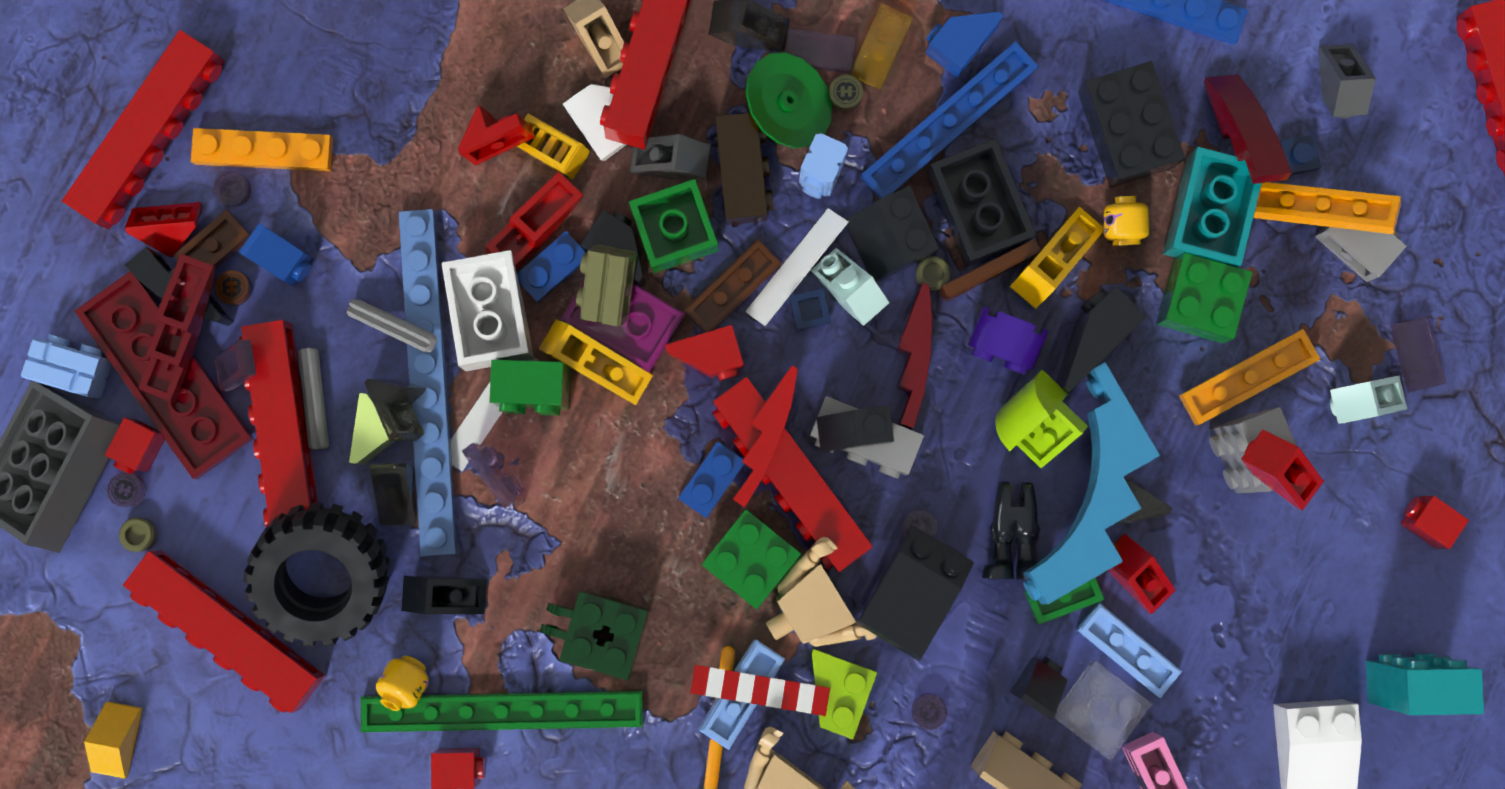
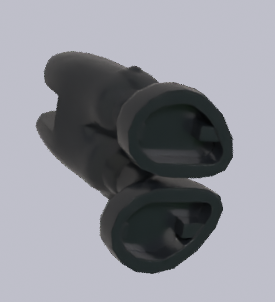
M1002 481L998 483L993 522L989 528L992 541L994 542V551L991 561L983 567L982 579H1014V569L1011 560L1013 538H1016L1018 543L1016 580H1027L1023 572L1038 563L1035 544L1038 541L1041 529L1038 525L1037 501L1033 483L1022 482L1020 507L1011 506L1010 482Z

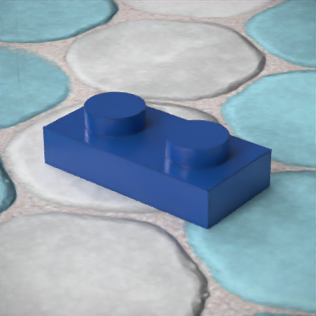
M565 231L517 273L518 281L540 303L580 268L581 259L585 251Z
M717 441L678 499L707 519L743 467V458Z

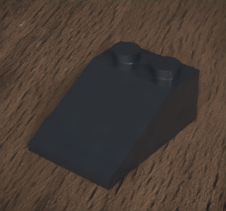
M1117 286L1108 292L1102 288L1080 307L1084 313L1076 321L1056 383L1066 393L1070 392L1146 318V315Z
M913 525L896 548L857 624L917 661H920L961 591L974 562Z

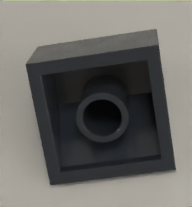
M910 186L875 201L846 219L848 221L846 225L867 273L873 277L875 282L913 266L927 257L935 256L939 250Z

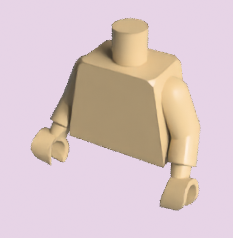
M823 536L817 540L808 551L795 561L778 583L777 589L779 594L776 600L783 612L766 622L776 641L795 630L803 644L809 642L812 646L816 647L859 640L863 636H865L866 640H872L877 637L857 624L820 564L821 557L829 555L838 549L828 537Z
M766 727L750 761L744 789H826L778 752L773 751L772 747L780 740L784 733L773 727ZM845 781L840 789L855 788L848 781Z

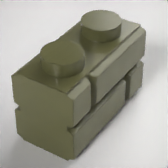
M595 245L588 249V253L585 252L583 254L580 271L585 274L584 287L581 286L579 288L576 298V306L581 308V319L612 326H621L628 321L637 256L636 251L617 249L606 245Z

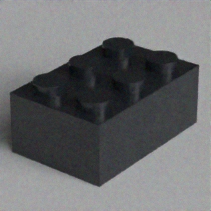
M1152 61L1088 80L1078 91L1110 188L1173 169L1185 160Z
M996 139L930 165L927 176L965 268L1024 245L1036 236Z

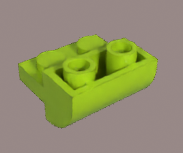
M1043 370L999 409L995 418L996 430L1004 446L1009 451L1018 446L1040 468L1044 467L1082 435L1088 425L1063 402L1068 394Z

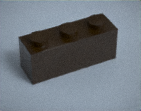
M751 113L715 116L726 225L767 221V211H773L772 190H765L764 177H770L768 156L761 157L760 144L766 143V134L761 131Z

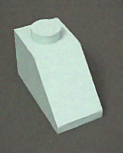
M1400 376L1330 390L1332 396L1330 407L1334 416L1337 417L1338 424L1407 409Z

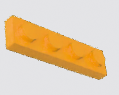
M193 128L190 162L195 165L331 171L333 137L324 134Z
M1266 182L1261 184L1253 218L1394 234L1401 207V196Z
M1302 329L1178 396L1193 423L1197 426L1321 359L1306 332Z

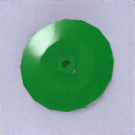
M786 52L770 53L754 64L747 77L746 98L750 113L761 131L776 143L793 149L810 147L816 134L822 133L825 135L831 123L832 103L828 88L817 70L802 58Z

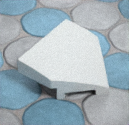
M590 84L563 103V105L600 160L606 161L626 146V144L605 139L604 127L600 125L604 105L610 106L613 94H610V87Z

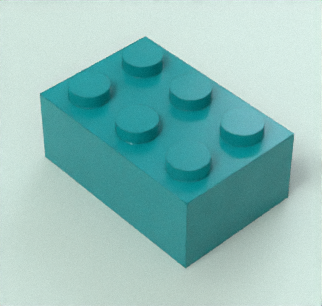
M1197 147L1187 155L1163 255L1176 258L1185 252L1237 268L1242 265L1262 184H1253L1245 160L1238 161L1236 156Z
M1414 653V657H1404L1401 654H1378V660H1366L1367 703L1407 715L1484 714L1482 669L1467 666V660L1451 659L1449 656H1436L1434 653Z

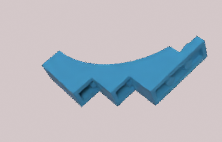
M1106 362L1094 368L1087 375L1088 380L1086 381L1089 392L1095 399H1100L1102 405L1087 413L1091 431L1092 462L1088 488L1083 504L1075 521L1056 547L1040 562L1023 572L1027 579L1023 583L1027 593L1033 601L1039 600L1040 604H1050L1123 562L1105 529L1141 509L1124 476L1160 456Z

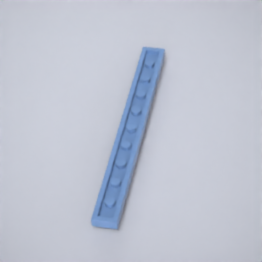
M433 209L399 212L405 321L437 337V343L432 352H423L407 344L420 557L458 554L436 212Z

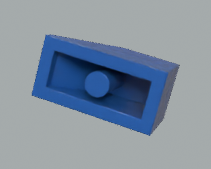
M1000 12L950 17L943 26L938 23L926 38L929 45L925 54L958 78L999 27L1004 15Z
M260 223L239 251L246 258L292 286L297 281L301 282L308 275L311 269L310 262L313 257Z

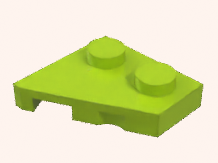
M813 648L811 655L815 685L830 688L826 716L818 715L820 728L854 739L877 672Z

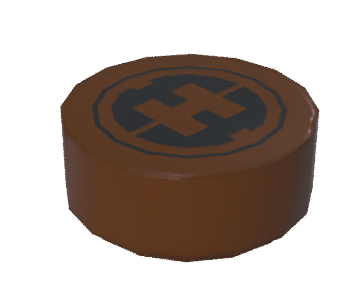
M229 270L219 275L215 281L214 289L221 301L237 306L245 303L250 298L253 287L248 276L239 271Z

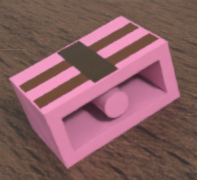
M1151 732L1121 746L1141 789H1188L1166 741L1161 735Z

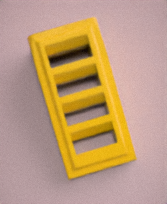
M528 113L524 120L532 126L533 131L536 127L540 130L531 145L526 144V141L516 147L573 180L590 151L582 143ZM549 134L550 138L544 146L543 150L540 152L539 148L541 147L547 135ZM562 142L563 144L554 159L551 158L558 144Z

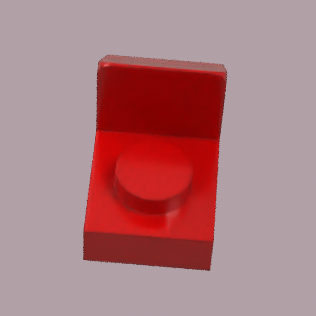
M479 105L459 144L458 151L460 155L476 166L535 138L532 126L517 113L504 116L496 123L493 115Z

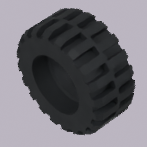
M322 502L311 503L308 510H305L304 506L299 505L291 508L287 515L283 513L273 519L270 526L264 529L247 559L249 564L244 570V582L248 586L245 589V594L248 602L255 601L252 612L256 618L260 620L264 617L267 620L265 627L273 634L278 630L285 634L284 640L291 643L294 642V639L303 640V646L315 647L317 641H323L324 646L335 645L340 636L344 641L351 639L356 635L358 629L364 630L371 623L373 615L377 614L385 595L391 567L390 558L385 556L387 546L384 539H375L378 530L372 523L366 526L360 521L363 516L353 511L351 515L342 512L344 506L333 504L331 509H325ZM318 550L336 557L346 567L351 577V587L346 592L334 597L321 598L309 595L292 582L286 569V561L289 556L300 551Z

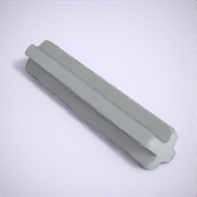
M353 299L349 302V307L347 308L348 316L423 352H432L437 343L436 335L362 300Z
M312 347L303 348L298 351L308 447L311 450H322L329 447L319 351Z

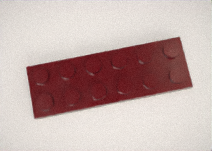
M129 271L74 312L192 479L198 480L252 441L254 437L194 353L176 402L168 401L138 389L151 357L146 355V352L159 321L154 320L159 303L149 289Z

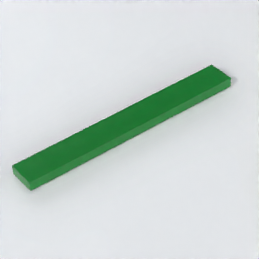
M643 690L423 694L415 707L410 709L400 708L399 711L390 710L382 705L380 702L382 697L380 695H363L360 697L361 732L643 727Z

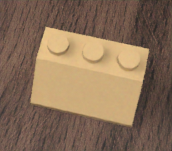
M993 731L970 765L980 778L996 789H1080L1083 785L1066 772H1064L1062 777L1052 772L1050 768L1053 763L1037 752H1034L1032 757L1023 752L1020 748L1024 743L1007 731L1003 736Z

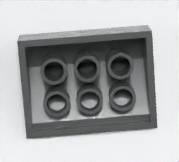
M31 380L0 439V527L25 545L60 553L98 478L103 472L109 457L105 456V453L120 424L42 383Z

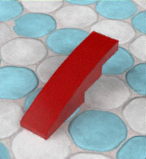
M793 365L751 423V426L758 430L761 435L742 460V463L753 471L733 498L734 501L744 508L764 478L780 443L791 409L798 369Z

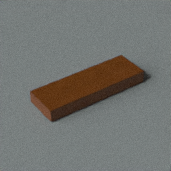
M757 239L687 306L684 312L705 333L715 330L782 265V262Z
M1033 239L947 283L938 292L943 301L948 302L1034 258L1041 249L1036 240Z

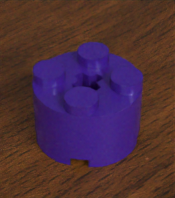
M983 306L967 345L973 348L971 355L989 362L993 361L994 356L1005 360L1003 367L1025 375L1027 369L1033 371L1049 331L1040 329L1039 334L1034 332L1036 325L1000 311L998 313L995 312L994 317L989 316L990 308Z

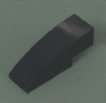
M146 247L128 261L125 266L142 284L157 296L163 298L174 269L169 266L160 253ZM210 294L204 319L226 326L231 325L234 321Z

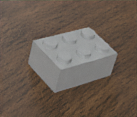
M1281 407L1246 414L1209 429L1212 435L1209 438L1210 446L1217 457H1221L1225 466V470H1223L1224 479L1228 487L1234 489L1236 494L1272 491L1270 487L1256 478L1241 460L1248 444L1256 439L1262 429L1296 445Z

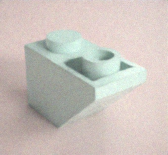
M837 248L811 269L815 277L839 304L863 326L889 304V301L873 277Z

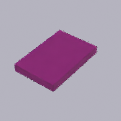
M633 283L629 319L621 326H612L581 319V308L576 306L577 293L561 320L648 373H651L665 350V345L670 342L684 319L685 313Z

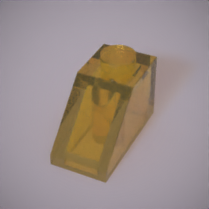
M882 3L866 35L850 75L881 90L910 30L913 17Z

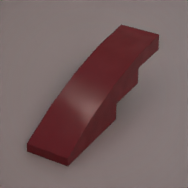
M1238 74L1206 77L1204 84L1222 138H1230L1237 160L1246 161L1253 184L1287 180L1292 171L1281 143L1265 111L1250 88Z
M180 254L154 318L159 323L146 352V355L151 357L138 387L139 390L171 402H176L201 330L216 269L214 265Z
M922 283L919 287L896 352L908 356L897 389L909 393L898 425L910 430L914 429L923 400L931 358L930 286Z

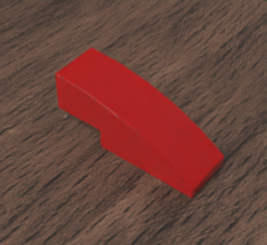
M556 173L509 218L510 223L485 245L486 255L511 250L517 272L568 217L583 198V194L561 173Z

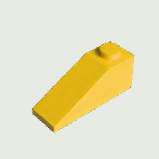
M1079 206L1010 287L1037 309L1059 286L1102 234L1103 226Z
M557 319L539 347V350L559 362H564L571 369L634 405L637 404L653 377L647 371L586 334Z

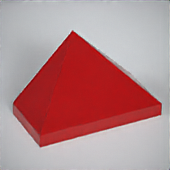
M201 202L132 208L125 225V230L132 237L172 258L195 229L203 207Z

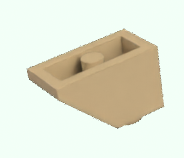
M576 0L563 8L604 78L622 69L623 63L620 62V54L624 41L605 5L600 0Z

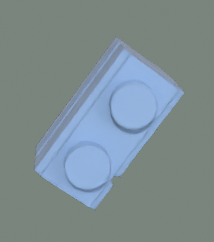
M822 133L815 135L809 148V153H807L800 169L799 183L803 187L802 191L818 199H821L822 195L825 197L831 195L837 177H839L845 164L848 152L846 144Z
M51 334L48 335L47 340L36 337L32 339L27 354L28 359L25 360L21 373L22 378L90 398L100 399L102 397L106 378L109 376L112 364L108 358L101 357L103 352L101 349L81 344L80 350L68 347L70 340Z

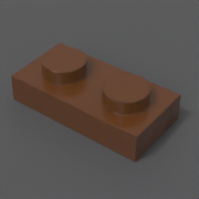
M226 209L174 256L178 260L180 254H184L214 265L217 269L245 244L251 234Z

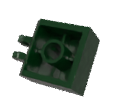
M586 590L579 591L574 609L548 602L546 608L548 612L553 615L571 618L568 630L558 628V626L553 624L541 625V633L565 640L559 661L629 680L649 616V608ZM606 625L611 628L609 633L614 634V639H609L606 643L600 641V637L597 636V630H602Z

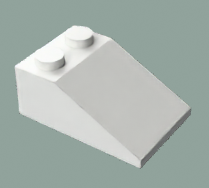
M512 251L442 262L458 366L465 371L491 367V360L525 361L534 359L528 321Z
M1344 699L1273 704L1281 789H1357L1362 744L1359 705Z

